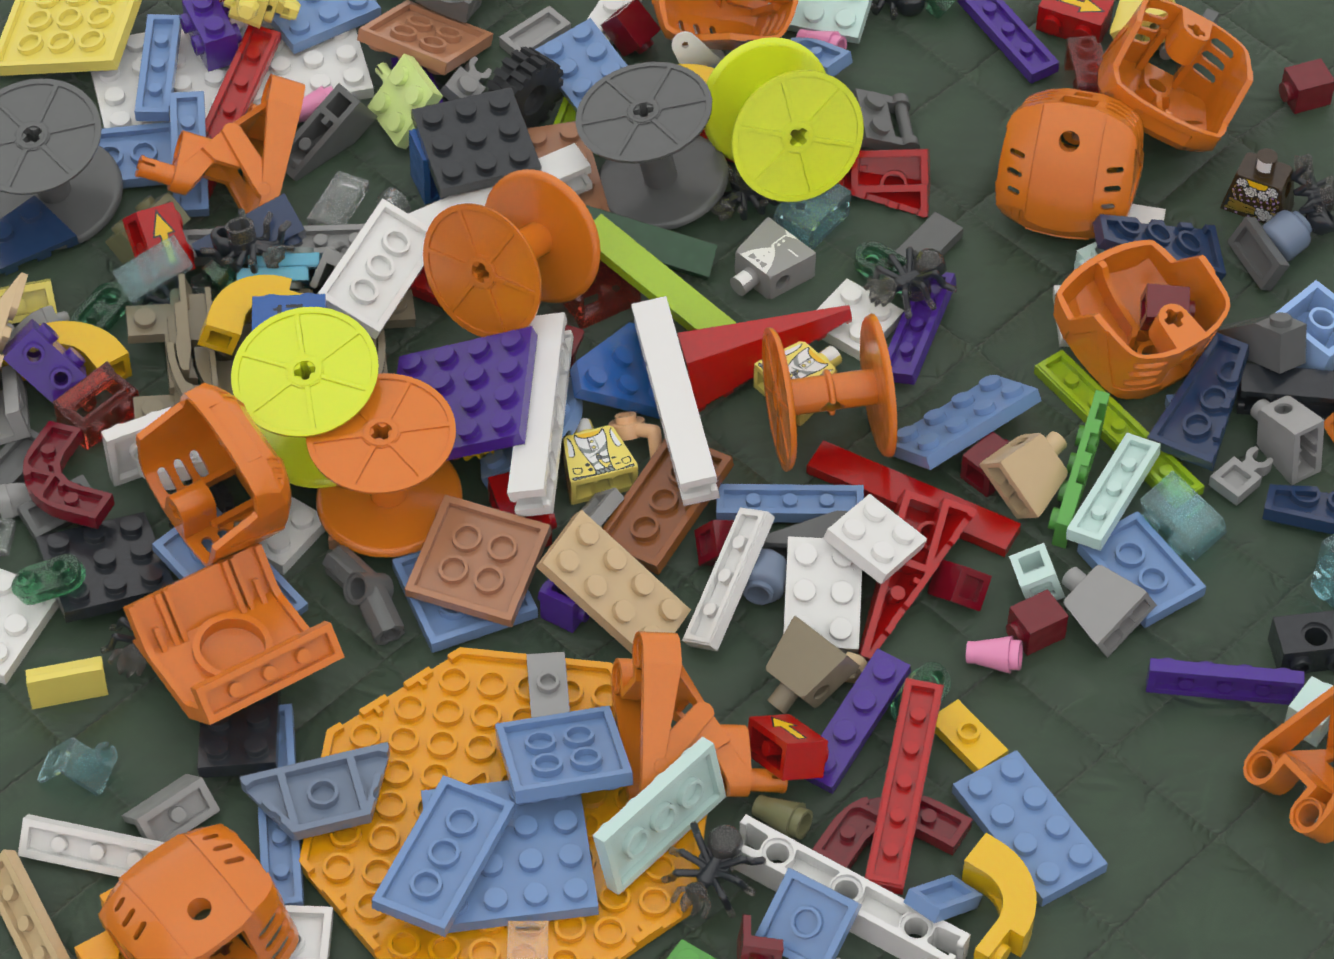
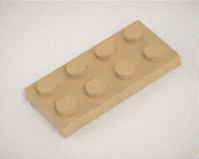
M583 510L574 514L536 566L631 654L636 632L676 633L691 611L688 606Z

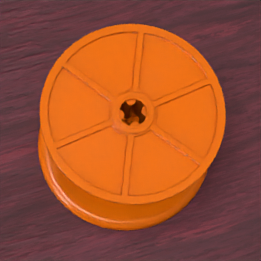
M533 169L514 171L500 179L490 191L485 206L464 203L443 210L430 224L423 246L425 273L436 300L453 321L468 332L480 337L528 327L535 318L541 301L564 303L584 294L596 278L601 254L600 240L595 222L582 199L562 180L549 173Z
M868 314L861 325V370L831 374L828 369H825L822 375L791 379L785 351L778 333L771 327L765 328L762 340L765 399L771 434L782 469L788 472L794 467L796 462V415L827 411L828 415L833 416L836 410L866 406L871 432L878 450L885 457H893L897 445V405L894 378L886 339L875 314Z
M380 373L378 374L370 399L356 416L332 431L306 437L307 449L313 463L326 478L337 484L334 487L317 489L316 509L322 526L340 545H344L356 553L372 557H399L418 552L424 545L445 494L462 499L460 478L453 465L447 460L453 449L456 437L455 418L448 402L437 390L413 377Z

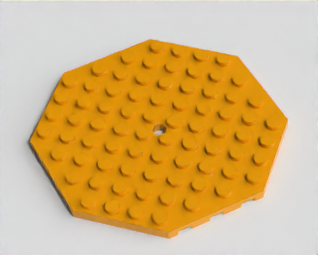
M459 647L447 655V660L433 669L428 666L404 681V687L388 697L383 694L359 709V715L343 725L338 722L327 729L321 757L388 742L390 756L372 823L303 839L299 858L302 872L327 903L333 907V910L375 959H626L695 912L697 891H692L697 882L696 877H679L672 882L668 880V875L675 869H700L697 865L675 854L678 849L683 848L699 857L700 850L692 829L622 893L617 895L607 888L593 834L598 831L602 824L608 822L626 806L628 800L625 786L615 790H600L581 794L599 915L453 932L443 937L372 909L371 900L423 811L421 790L435 789L443 775L468 785L509 780L497 742L495 724L531 718L526 654ZM565 658L570 712L610 705L614 717L611 688L613 664L610 662ZM707 815L697 823L703 840L705 837Z

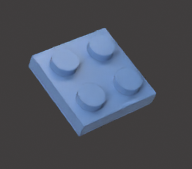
M788 867L755 936L783 939L784 951L782 956L788 959H836L862 904Z

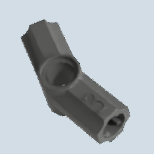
M338 545L333 551L328 552L322 563L325 566V573L343 589L348 603L358 605L376 645H386L391 641L398 640L405 633L404 624L392 601L394 585L390 576L385 573H376L359 556L344 545Z

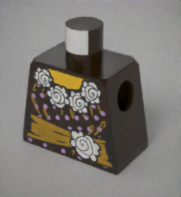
M1264 148L1259 150L1257 154L1252 152L1246 153L1220 209L1243 217H1255L1258 222L1263 224L1282 210L1291 212L1294 207V181L1291 180V174L1294 172L1293 168L1290 165L1278 162V155L1272 149Z

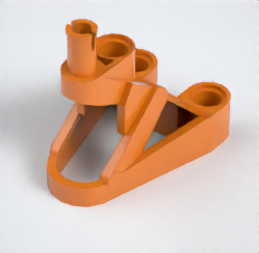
M271 74L265 84L261 104L251 103L245 115L233 123H227L213 139L182 130L177 140L172 164L141 155L137 163L136 169L138 170L135 171V177H142L168 185V191L184 196L202 178L225 184L241 213L245 212V214L280 196L302 109L305 84ZM240 168H241V170H242V172H243V178H242V176L240 175V173L238 172V170H239Z
M636 632L632 646V659L616 658L611 674L615 722L633 772V785L625 786L627 800L629 801L636 797L658 774L664 772L686 749L693 746L701 737L708 739L715 745L727 797H748L750 792H778L784 794L787 791L788 780L782 781L767 769L752 768L747 726L719 724L714 717L715 713L712 706L703 700L682 665L679 635L669 632ZM691 703L693 707L684 714L682 711ZM672 720L677 723L671 728Z
M1334 686L1262 738L1248 754L1243 766L1244 776L1248 782L1273 795L1287 793L1301 780L1307 788L1291 807L1289 815L1290 824L1297 832L1325 844L1334 841V768L1329 764L1334 762ZM1330 715L1326 749L1292 750Z

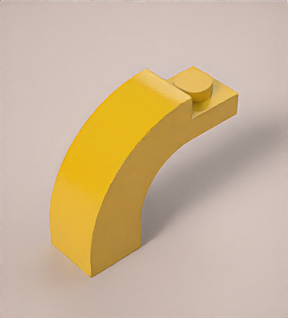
M254 275L239 279L225 287L214 299L202 326L197 345L233 355L243 327L252 322V296H265L268 294L301 295L303 293L289 290L292 279L283 276Z
M77 321L46 323L58 334L59 338L57 341L64 348L73 347L83 356L86 361L83 364L86 367V374L101 391L132 376L129 352L107 331L94 325ZM3 360L1 367L9 365Z
M985 833L964 860L962 881L989 898L996 907L999 918L975 948L973 959H1007L1010 952L1021 958L1030 942L1037 904L1035 885L1028 868L1021 858L1007 845Z

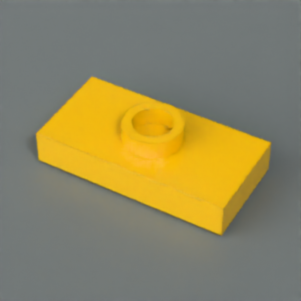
M959 699L939 711L935 734L973 772L1008 755V749Z

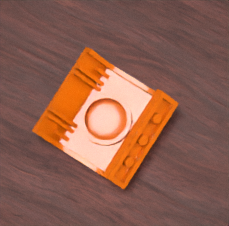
M259 543L242 549L123 607L136 638L132 642L188 718L208 725L344 658L331 622L323 621L310 628L284 596L276 582L262 544Z

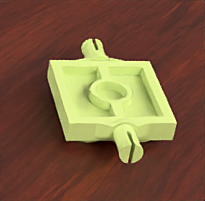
M403 54L392 71L387 63L383 62L377 65L379 68H375V72L381 78L383 84L367 107L378 116L376 119L397 147L407 149L409 146V130L415 129L411 119V109L438 104L443 95L413 56Z

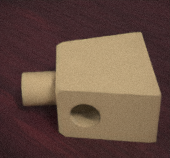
M1054 431L1050 432L1046 437L1041 433L1023 434L1013 439L979 464L1016 519L1039 517L1068 476L1067 468L1058 457L1067 447V443L1059 433Z

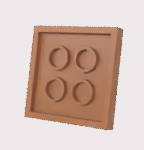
M406 0L360 27L357 41L369 45V48L374 51L395 55L399 60L403 54L413 56L420 66L427 68L428 72L435 75H446L490 47L494 33L445 17L420 4Z
M445 494L406 584L405 594L410 598L512 628L536 571V566L550 537L551 526Z

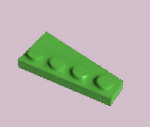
M1099 390L1095 391L1085 426H1079L1074 445L1078 446L1077 453L1071 452L1067 464L1068 474H1070L1069 481L1064 480L1057 497V501L1062 502L1060 509L1053 508L1048 529L1054 530L1051 545L1066 549L1068 543L1066 539L1067 528L1076 515L1100 442L1110 393Z

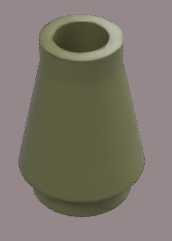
M760 794L752 806V815L761 819L773 829L791 839L804 838L812 824L813 812L807 809L806 804L802 802L772 798Z

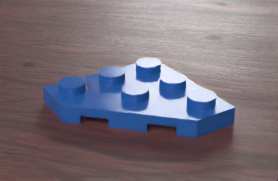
M629 322L578 359L571 367L570 375L574 398L626 411H634L638 414L660 419L634 323Z

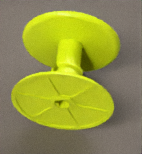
M771 37L753 40L739 46L726 55L709 76L706 84L711 92L712 111L704 131L715 149L722 152L726 158L735 162L742 179L758 194L782 202L807 200L831 189L851 169L859 154L863 140L864 123L860 105L854 94L844 83L826 74L819 59L805 46L785 38Z
M322 307L295 308L276 314L258 325L242 342L232 365L231 385L233 394L244 403L247 412L278 457L283 459L291 484L307 488L337 486V484L326 478L313 463L307 449L306 437L332 431L350 421L361 411L370 399L377 382L379 369L377 350L368 332L356 320L342 312Z

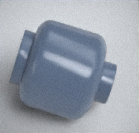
M1282 210L1262 225L1287 262L1291 261L1310 245L1312 227L1307 219L1298 211Z
M761 549L742 593L747 600L758 605L775 602L783 596L786 588V559L772 549Z

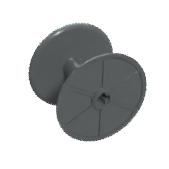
M668 62L637 63L606 75L596 82L582 98L576 112L577 132L588 149L606 159L598 173L611 213L670 230L700 218L712 209L722 197L728 183L729 168L723 153L715 149L708 139L700 136L710 119L712 97L708 85L694 71Z
M41 78L20 81L0 89V219L35 195L77 235L80 244L101 231L115 215L123 194V179L114 158L103 147L99 146L102 128L100 115L95 104L86 93L74 85L60 80ZM64 245V246H62V247H60V248H58V249H55V250L65 249V248H67V247H66V245Z

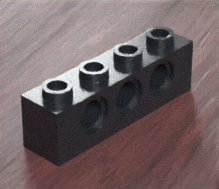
M1334 610L1273 617L1268 642L1276 669L1288 668L1295 671H1304V675L1309 672L1334 671Z

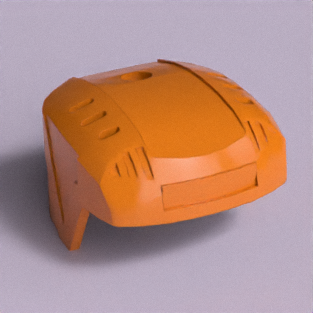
M652 0V4L665 38L673 40L676 34L687 31L698 37L709 49L734 50L753 40L782 37L794 17L798 0ZM693 25L696 27L697 34H695Z
M1143 0L1130 20L1120 30L1102 55L1103 59L1098 72L1097 84L1100 94L1120 100L1140 115L1144 133L1175 149L1206 152L1213 151L1225 134L1228 124L1253 83V71L1250 55L1245 46L1214 22L1169 0ZM1148 8H1155L1167 12L1168 15L1161 17L1145 11ZM1143 21H1149L1159 25V27L1151 29L1141 25ZM1136 34H1141L1149 37L1150 40L1144 42L1134 38ZM1215 38L1223 42L1233 52V57L1230 58L1212 44L1211 40ZM1164 39L1168 56L1182 65L1174 76L1149 63V60ZM1204 51L1212 53L1224 64V69L1220 70L1204 57L1202 53ZM1199 63L1215 76V82L1212 83L1197 71L1193 65Z
M1062 88L1045 90L1030 95L1011 115L1006 126L998 176L995 181L996 206L1004 216L1024 226L1025 229L1061 238L1094 239L1093 222L1099 214L1129 216L1141 178L1144 161V128L1140 115L1120 100L1100 93ZM1061 135H1063L1068 143L1079 146L1076 148L1065 147L1062 144ZM1015 149L1024 153L1025 157L1015 154ZM1010 167L1020 171L1022 176L1009 171ZM1122 167L1124 169L1120 172L1110 173L1107 171L1108 168ZM1009 186L1018 189L1019 193H1015L1012 190H1010ZM1109 186H1120L1121 189L1106 191L1104 188ZM1113 204L1114 207L1104 209L1102 205Z
M1139 240L1110 248L1075 269L1064 280L1055 295L1053 315L1063 339L1082 365L1105 390L1118 398L1143 399L1162 391L1190 373L1228 315L1231 306L1226 289L1215 274V269L1204 255L1176 260L1154 240ZM1147 283L1190 287V300L1195 301L1194 318L1182 306L1167 304L1160 309L1149 331L1140 330V297Z
M203 383L185 392L181 396L180 402L136 434L139 464L149 487L179 535L204 566L207 567L284 530L291 507V488L283 459L278 457L247 412L244 403L231 393L217 386ZM192 450L198 452L209 473L207 476L201 477L196 471L190 458ZM176 459L182 461L193 482L188 486L182 483L173 464ZM161 467L165 468L177 490L173 494L167 493L159 479L157 472ZM235 475L251 499L217 517L216 503L209 487ZM222 530L227 531L223 537H219L218 532ZM209 539L212 541L211 552H208L203 546V540Z
M215 824L178 834L148 853L119 878V881L109 893L98 914L124 959H272L287 936L286 943L274 959H289L299 941L296 925L288 913L282 896L269 872L266 873L258 859L239 838L238 834L223 824ZM211 909L210 914L206 918L194 920L199 912ZM275 914V917L272 920L269 927L267 928V930L261 936H259L268 924V922L270 921V919L272 918V916ZM282 925L280 931L278 932L273 942L266 948V945L269 943V941L272 939V937L277 932L279 927ZM238 934H242L248 946L237 937Z

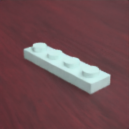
M1126 433L1069 524L1066 532L1067 540L1099 551L1102 550L1160 455V443Z

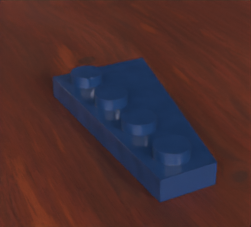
M35 195L0 219V274L5 273L7 276L18 271L19 265L37 258L39 262L52 256L51 251L64 245L70 248L79 244L77 235Z
M1099 214L1093 222L1097 248L1106 251L1128 242L1154 240L1176 260L1204 255L1215 269V274L1220 281L1226 276L1215 225L1205 224L1202 229H1196L1192 223L1179 222L1177 226H1166L1163 220L1151 219L1149 224L1141 223L1136 217Z
M1216 332L1147 436V439L1160 443V451L1213 471L1249 356V344Z
M1270 484L1262 519L1334 535V491L1331 493L1320 492L1318 487Z

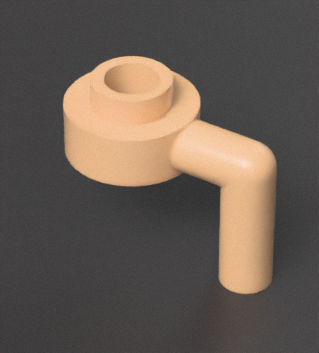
M634 411L618 413L615 415V419L609 422V426L614 427L622 441L634 440L640 437L647 438L650 459L663 442L660 427L655 424L645 423V419L637 416Z

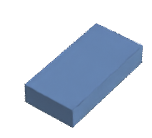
M949 875L910 888L903 903L933 923H937L977 909L983 894L954 875Z

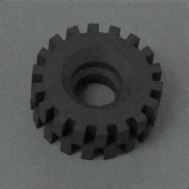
M525 46L521 47L520 51L514 50L511 58L506 56L502 60V67H496L493 72L495 77L493 80H489L486 86L489 88L487 92L511 87L526 127L534 128L539 127L538 123L540 121L544 123L548 118L547 112L549 110L553 111L556 106L553 102L556 98L560 97L561 91L558 88L563 86L564 80L560 77L564 74L559 64L534 48H527Z

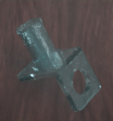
M71 737L49 751L37 781L43 784L61 773L98 796L103 793L113 766L117 761V751L113 745L107 748L108 742H102L91 749L74 737Z

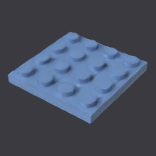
M509 780L471 785L515 802ZM435 789L421 790L423 809ZM581 794L573 797L564 796L545 799L537 803H515L516 811L448 933L599 915Z

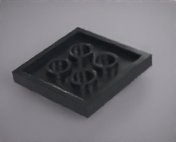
M511 87L411 109V119L440 198L492 187L504 176L514 171L524 169L541 171L542 169Z
M145 512L103 521L98 529L81 526L36 537L38 553L66 623L123 610L124 606L174 583L167 565L152 550V543L156 541V538Z

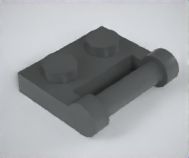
M855 88L853 94L860 105L864 123L861 147L875 150L920 149L919 140L913 133L908 112L910 110V102L906 94L898 93L889 96ZM890 113L896 115L900 137H896L894 134Z

